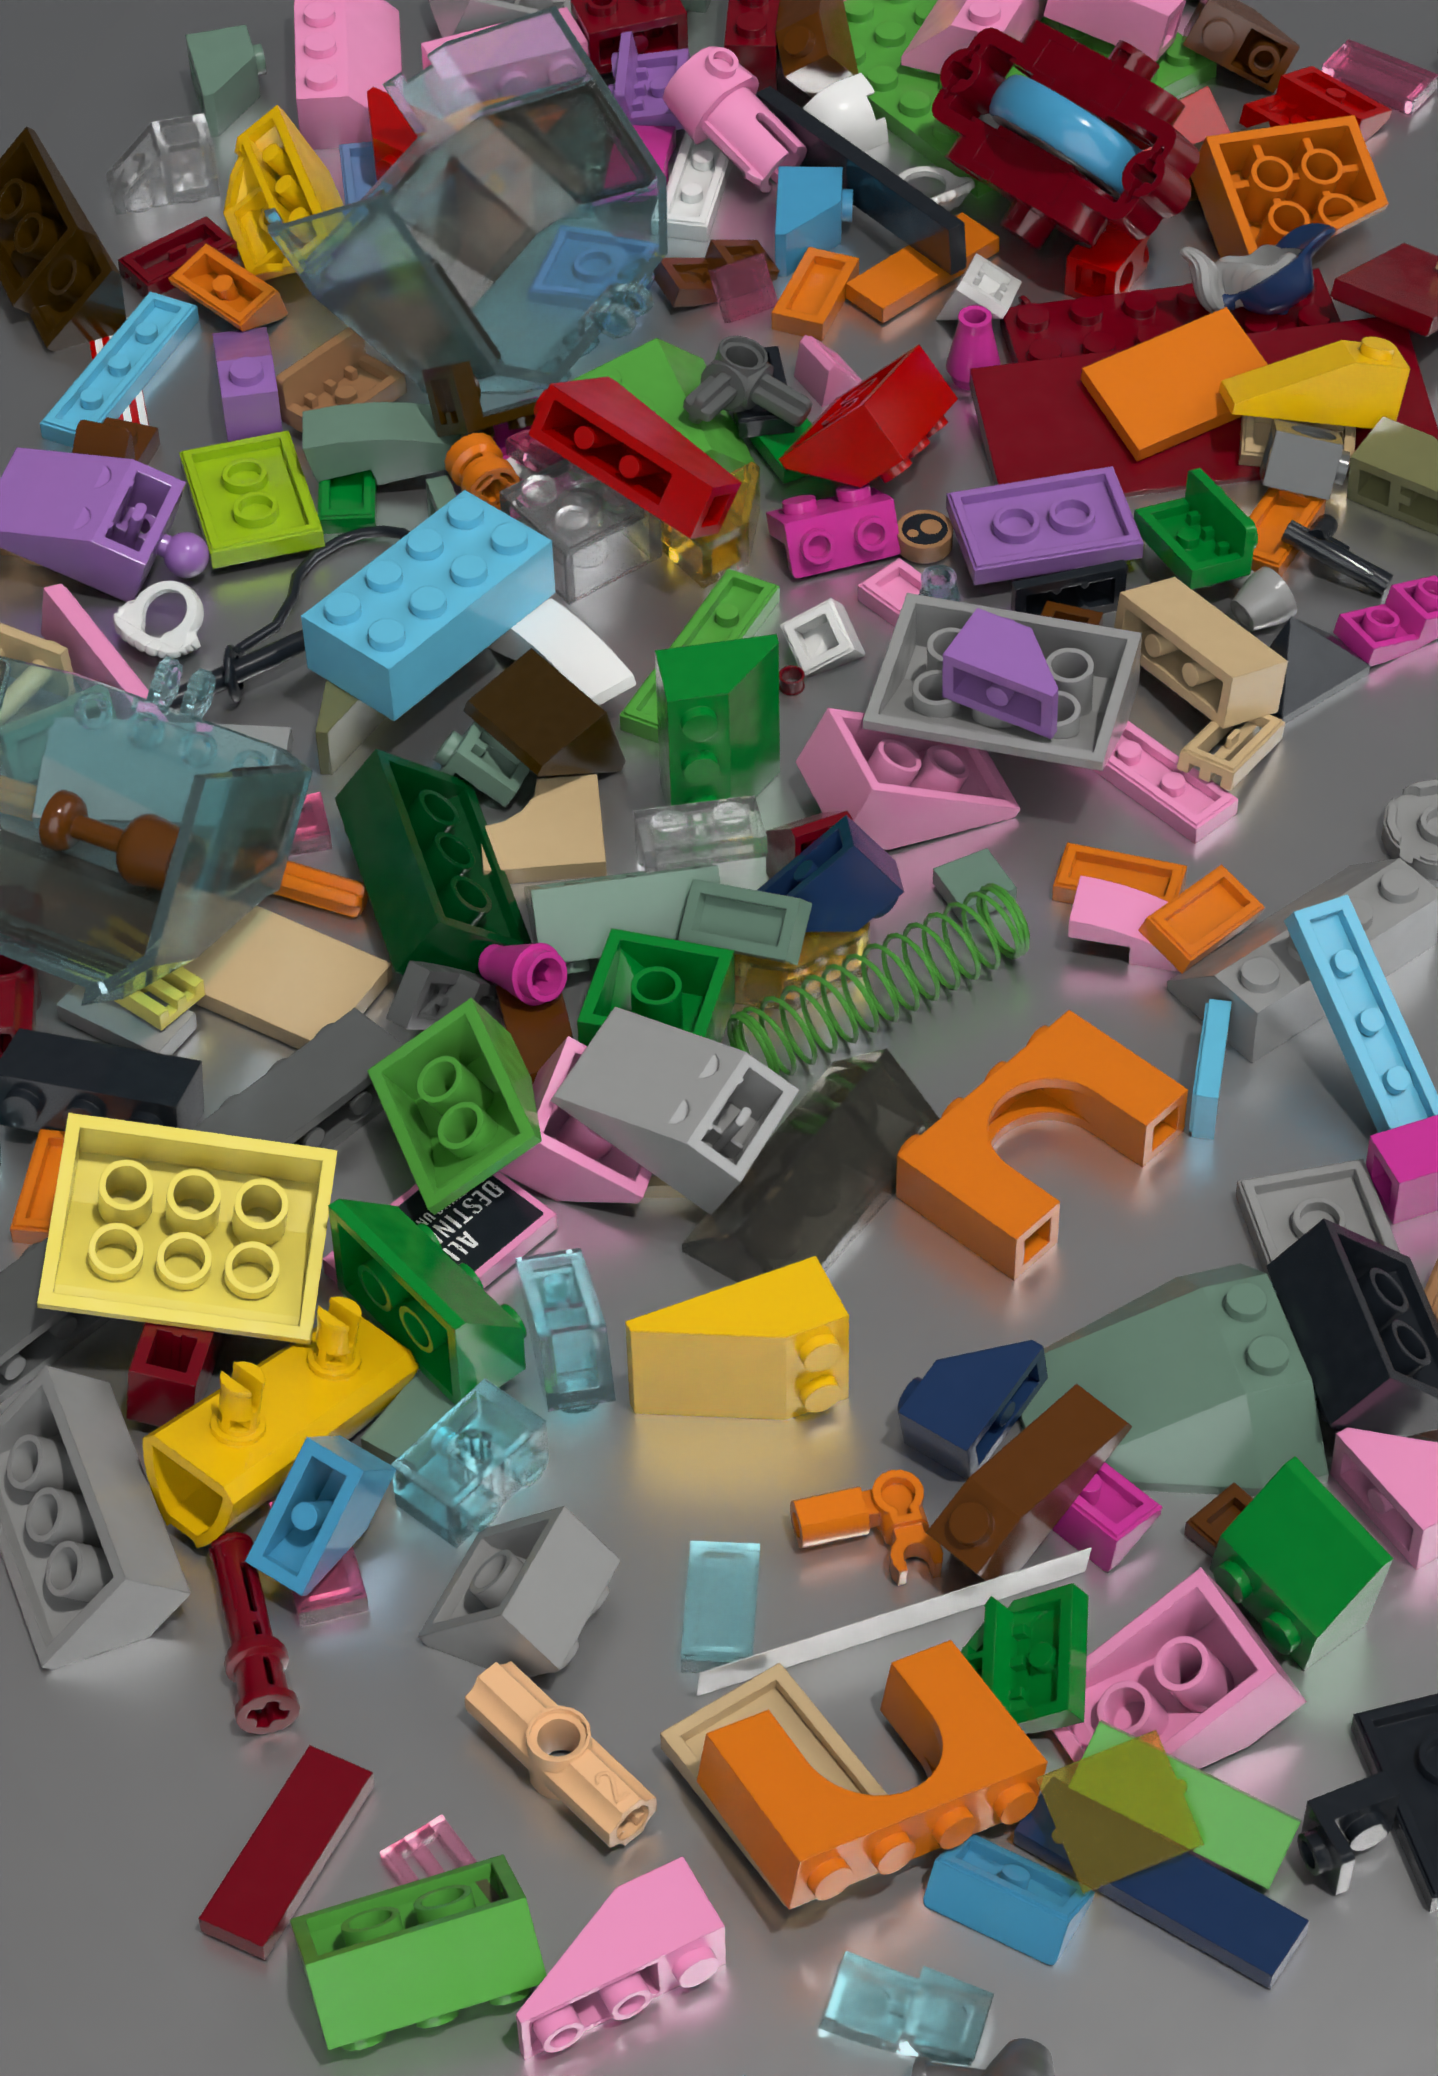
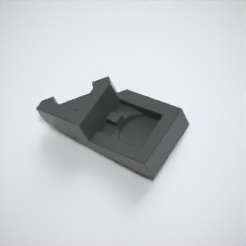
M409 961L386 1019L405 1029L425 1030L471 997L477 1003L484 996L495 1001L497 999L495 986L498 985L485 980L480 974L433 963Z

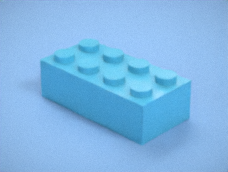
M462 491L301 615L307 668L389 719L397 720L556 593L552 540L468 491Z

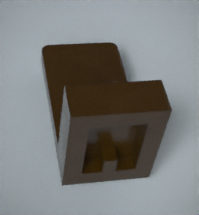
M470 360L442 364L421 370L438 437L460 434L462 438L472 433H485L494 437L496 436L493 427L495 425L507 422L508 429L514 430L532 426L536 417L534 415V407L538 398L526 399L483 412L480 403L481 388L476 376L473 374Z

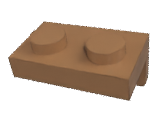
M354 324L276 376L281 420L301 433L303 411L344 404L394 402L407 393L405 375L367 354L363 330Z

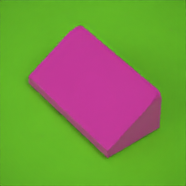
M1105 1462L1052 1530L1078 1551L1092 1548L1089 1560L1103 1571L1109 1572L1122 1561L1161 1515L1163 1507Z

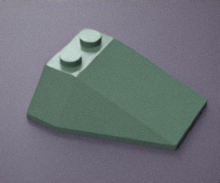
M1241 1263L1176 1277L1044 1348L1048 1379L1019 1417L1021 1427L1024 1430L1075 1384H1078L1132 1426L1105 1462L1141 1491L1219 1495L1235 1482L1246 1493L1255 1497L1278 1470L1294 1456L1322 1484L1328 1482L1329 1473L1312 1378L1268 1274Z

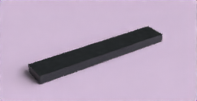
M769 86L756 93V96L806 146V156L800 167H843V189H853L854 206L950 275L966 268L965 223L776 89Z

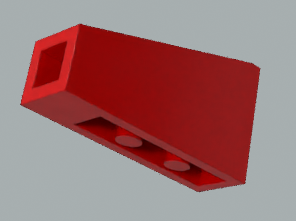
M607 376L551 383L542 392L534 407V415L536 417L528 433L529 436L688 538L692 539L719 533L742 482L617 381Z

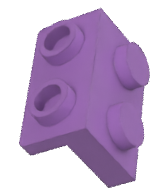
M632 31L621 33L619 52L612 53L611 58L615 84L608 85V102L611 115L620 116L622 127L624 125L676 126V130L684 129L664 103L663 94L673 75L691 58L689 49L638 55Z

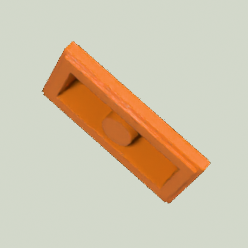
M205 244L168 278L173 286L242 332L281 320L288 315L278 290L208 244Z

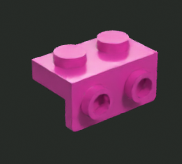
M869 483L861 488L848 484L840 486L836 489L837 496L816 500L814 495L794 496L783 500L781 509L766 512L769 534L785 544L789 571L795 578L807 577L896 556L901 553L898 541L899 530L894 499L874 487L870 488Z

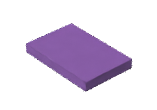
M1113 466L946 493V509L974 586L1083 568L1122 559L1126 561L1143 558L1144 543Z

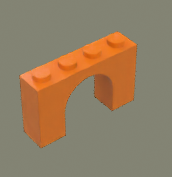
M1068 1010L1050 1026L1044 1025L1037 1029L1027 1045L1008 1062L1001 1061L989 1071L984 1082L965 1098L959 1097L953 1100L944 1110L941 1118L924 1133L912 1135L904 1142L898 1151L895 1161L897 1166L896 1197L1015 1281L1058 1243L1060 1201L1006 1164L993 1149L994 1144L1004 1134L1018 1126L1037 1121H1060L1086 1129L1143 1168L1184 1132L1188 1089L1071 1010Z
M952 1640L891 1662L880 1711L921 1763L928 1777L926 1781L908 1791L892 1795H868L844 1789L828 1781L808 1763L769 1709L706 1733L697 1783L789 1910L814 1899H831L841 1893L847 1886L875 1874L887 1875L903 1868L910 1860L939 1848H955L969 1839L971 1835L1000 1823H1016L1025 1818L1036 1806L1048 1761Z

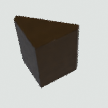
M532 648L467 701L463 710L537 776L622 771L626 762L607 712Z

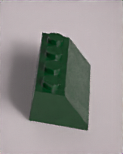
M375 749L338 793L335 801L394 971L404 976L409 961H419L480 974L478 968L479 958L483 950L489 945L532 944L507 875L499 867L485 828L487 822L473 785L464 779ZM482 847L492 870L487 875H484Z

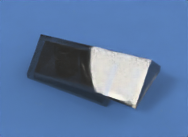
M887 1048L833 1062L766 1142L741 1183L712 1215L706 1214L682 1243V1252L737 1283L813 1256L817 1257L826 1272L896 1193L897 1154L901 1146L912 1135L924 1133L940 1118Z

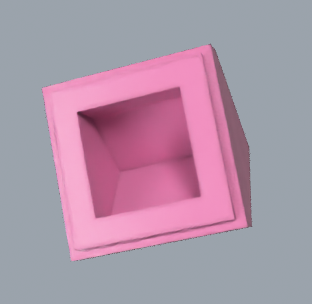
M805 335L800 340L794 377L821 407L831 404L837 397L863 381L836 352L813 336Z

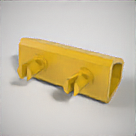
M340 1296L330 1297L328 1311L318 1305L317 1327L312 1332L311 1345L292 1342L257 1365L244 1361L234 1362L231 1377L221 1371L219 1378L220 1389L143 1437L144 1464L158 1509L166 1525L172 1524L192 1539L196 1548L206 1546L215 1541L280 1492L306 1437L341 1435L349 1440L383 1411L415 1376L419 1366L411 1351L363 1318L361 1308L355 1301Z

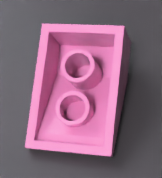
M827 708L796 760V764L822 813L848 810L853 821L884 850H891L1012 819L1020 811L1018 803L988 751L863 729L865 713Z
M1200 1567L1087 1656L1084 1722L1052 1729V1731L1077 1767L1099 1721L1103 1720L1201 1769L1249 1747L1307 1701L1233 1600Z

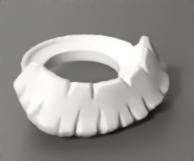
M934 166L914 167L898 175L906 182L919 177H930L940 180L945 185V192L930 199L947 211L957 208L975 187L972 178L957 177L946 169Z
M177 581L155 583L143 590L135 600L126 602L123 606L119 607L117 613H114L113 622L118 635H121L122 640L150 656L156 657L158 655L159 658L165 659L168 657L174 659L194 652L201 647L197 632L204 619L203 604L195 591L184 583ZM165 593H178L182 595L187 603V611L183 621L176 628L164 633L161 637L157 638L146 634L144 629L146 625L145 617L152 601Z

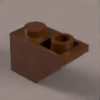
M1200 0L1183 34V45L1272 93L1277 89L1281 75L1286 73L1300 48V45L1255 9L1238 0Z

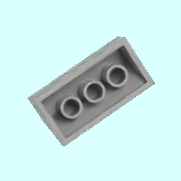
M1401 858L1350 865L1212 952L1183 974L1179 973L1168 980L1167 990L1202 1021L1205 1004L1209 1003V999L1232 1001L1227 1042L1248 1061L1254 1063L1326 1016L1285 925L1284 920L1295 911L1348 894L1386 977L1436 945L1438 935V888Z
M47 1365L0 1415V1551L41 1667L54 1670L149 1638L191 1594L110 1382Z

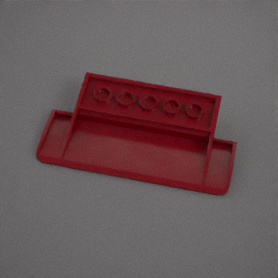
M1319 268L1313 269V291L1302 301L1290 308L1286 315L1256 314L1243 307L1231 311L1268 365L1340 340L1362 342V339L1365 337H1378L1392 342L1410 367L1396 422L1434 436L1438 440V427L1408 329L1378 317L1341 321ZM1192 283L1093 297L1083 296L1077 299L1046 303H1028L1009 308L1004 318L1000 319V328L1012 363L971 368L969 380L986 457L995 485L1112 466L1125 498L1186 490L1188 471L1201 468L1217 485L1261 480L1259 466L1239 465L1242 417L1137 462L1081 381L1082 368L1211 314L1198 301ZM1356 427L1355 451L1372 429Z

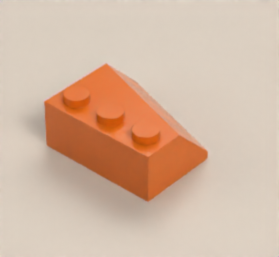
M1355 115L1206 136L1199 151V163L1191 175L1220 258L1225 256H1247L1265 244L1275 246L1295 228L1311 223L1326 224L1334 227L1336 232L1331 236L1332 238L1386 210L1388 206L1387 198Z

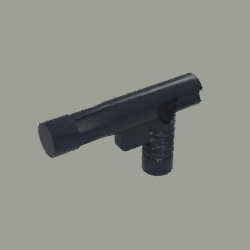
M1328 514L1319 516L1309 529L1293 520L1288 524L1281 537L1283 542L1347 575L1380 595L1385 593L1394 575L1349 551L1350 547L1333 538L1332 536L1338 528V523L1333 516Z

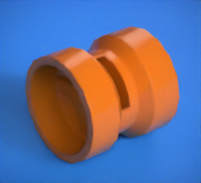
M485 433L469 434L455 442L448 450L444 460L445 469L455 484L461 487V491L466 490L499 510L508 505L517 495L520 487V478L511 464L503 459L502 451L490 435Z

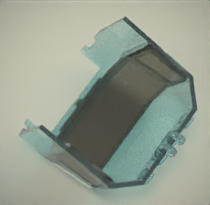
M556 6L447 41L427 54L432 64L409 80L400 72L382 85L418 138L360 201L287 223L284 222L275 208L264 211L265 217L270 223L267 226L270 236L312 296L415 382L423 393H427L421 370L470 360L473 374L480 384L481 394L520 395L540 389L544 391L551 383L567 382L571 378L572 373L570 369L579 358L589 354L600 343L598 338L600 333L614 340L623 336L626 337L628 334L630 335L638 324L636 318L640 317V315L644 316L645 313L647 314L655 303L652 292L646 286L655 277L653 270L668 254L666 176Z
M0 656V954L86 987L81 1006L124 999L198 958L262 900L280 889L313 770L286 749L203 720V716L211 706L216 684V677L208 670L199 668L195 673H192L180 711L170 708V704L178 695L183 665L179 663V660L169 656L159 661V665L156 666L147 699L74 672ZM64 789L78 794L84 800L88 809V817L121 829H125L134 818L148 813L157 814L179 825L180 829L163 890H153L127 883L118 872L115 852L83 841H79L77 845L66 851H53L45 848L39 838L41 818H32L33 812L42 816L50 798L56 792Z

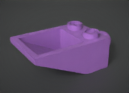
M16 447L0 478V548L125 602L137 598L157 555L164 558L165 565L171 573L181 578H192L201 574L207 567L210 557L206 542L197 534L181 532L174 536L168 535L173 525L186 482L134 459Z

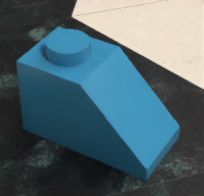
M779 166L775 224V265L780 270L778 277H787L794 273L808 247L830 251L841 244L842 222H852L853 189H843V167Z
M341 1435L306 1437L245 1562L299 1595H308L367 1530L397 1468Z

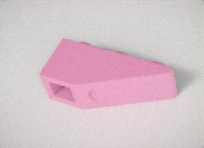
M683 1856L616 1887L516 2014L519 2048L524 2060L543 2051L553 2053L566 2049L574 2044L582 2036L583 2032L612 2018L616 2020L630 2018L641 2012L652 1999L679 1986L688 1988L699 1985L709 1979L718 1967L726 1964L725 1926Z

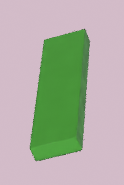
M727 569L670 648L754 637L779 603L780 586ZM654 668L619 717L620 730L658 743L656 669Z

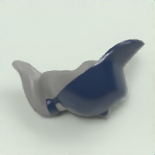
M1320 223L1302 225L1285 235L1275 246L1265 244L1250 255L1225 256L1218 259L1215 263L1202 251L1193 247H1183L1179 252L1188 262L1196 297L1202 307L1209 313L1216 312L1225 307L1230 312L1236 308L1243 307L1256 314H1278L1282 316L1286 315L1290 308L1302 301L1313 291L1312 257L1334 235L1336 229L1330 225Z

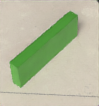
M1103 1720L1099 1721L1068 1786L1069 1789L1268 1890L1302 1821Z

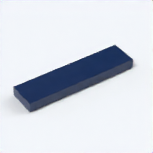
M1052 1777L1038 1796L1034 1809L1015 1828L1014 1844L1271 1989L1307 1935L1308 1919L1126 1817L1069 1789V1785Z

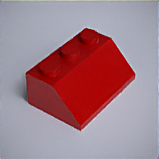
M918 344L837 397L779 458V461L785 469L860 488L878 476L881 477L884 483H887L905 471L912 464L910 459L930 444L928 438L948 423L944 414L958 398L920 344Z

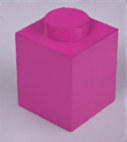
M1438 1115L1370 1135L1366 1167L1383 1210L1393 1225L1438 1211Z

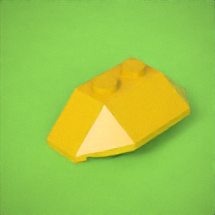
M278 105L273 107L237 137L234 153L238 155V158L230 174L223 214L233 239L237 242V249L247 271L266 281L313 269L332 254L339 252L348 241L357 235L329 170L281 107Z

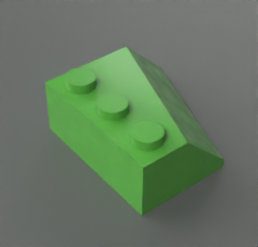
M655 338L571 380L609 376L742 482L741 486L758 477V468L743 438H739L737 426L729 411L722 410L710 422L702 421L700 424H695L689 420V413L683 408L685 398L701 384V374L707 367L703 358Z

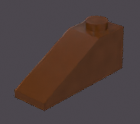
M780 0L775 34L785 78L813 98L818 92L828 86L859 74L843 0Z
M1075 1384L974 1472L926 1533L986 1581L1021 1570L1132 1426L1081 1386Z

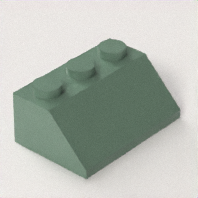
M699 863L524 886L533 943H545L552 946L565 961L567 974L590 970L589 959L601 957L611 928L678 940L692 879L720 884L718 865Z

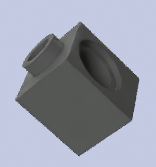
M1273 419L1259 470L1262 485L1329 500L1333 484L1343 485L1350 461V452L1343 450L1344 444L1340 432L1282 419Z

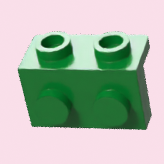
M1201 468L1188 471L1185 497L1135 509L1134 520L1143 541L1190 589L1206 588L1216 583L1251 574L1253 552L1258 544V533L1255 523Z

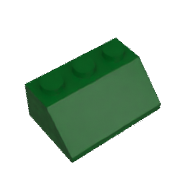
M777 634L655 650L660 783L672 831L732 823L780 773L779 641Z
M337 1199L328 1205L338 1289L347 1298L355 1301L360 1306L362 1313L377 1328L409 1349L419 1366L418 1369L461 1412L526 1369L524 1338H526L527 1332L520 1316L508 1304L499 1305L484 1291L479 1277L471 1267L465 1263L457 1265L442 1250L438 1238L426 1224L419 1223L416 1225L398 1206L347 1199Z

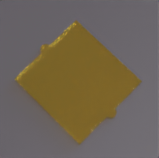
M1156 1730L1036 1778L1056 1827L1052 1832V1840L1056 1844H1063L1083 1894L1204 1846L1184 1797V1794L1187 1792V1783L1182 1779L1177 1780Z

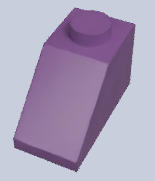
M977 608L943 653L942 697L1052 739L1057 732L1058 687L1032 628L1019 624L1012 619Z

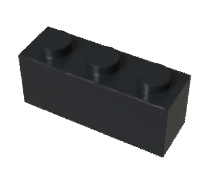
M19 1028L0 1058V1125L39 1132L40 1129L66 1131L68 1113L191 1130L197 1126L204 1113L202 1061Z

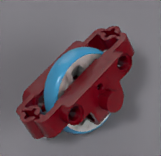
M1034 19L1020 41L996 28L983 29L974 37L968 48L959 49L952 53L945 60L940 71L942 88L933 101L932 113L941 124L958 136L945 158L1013 203L1000 222V225L1039 251L1054 228L1075 241L1084 242L1094 247L1108 225L1133 239H1145L1150 236L1162 219L1174 217L1187 206L1191 197L1189 178L1199 163L1200 154L1198 148L1173 127L1184 110L1185 105L1172 94L1151 82L1160 66L1148 55L1123 40H1119L1107 58ZM1012 66L1025 75L1014 74L1006 79V75ZM990 113L1000 126L996 129L978 118L980 115ZM1149 147H1152L1151 150L1143 151L1145 149H1148Z

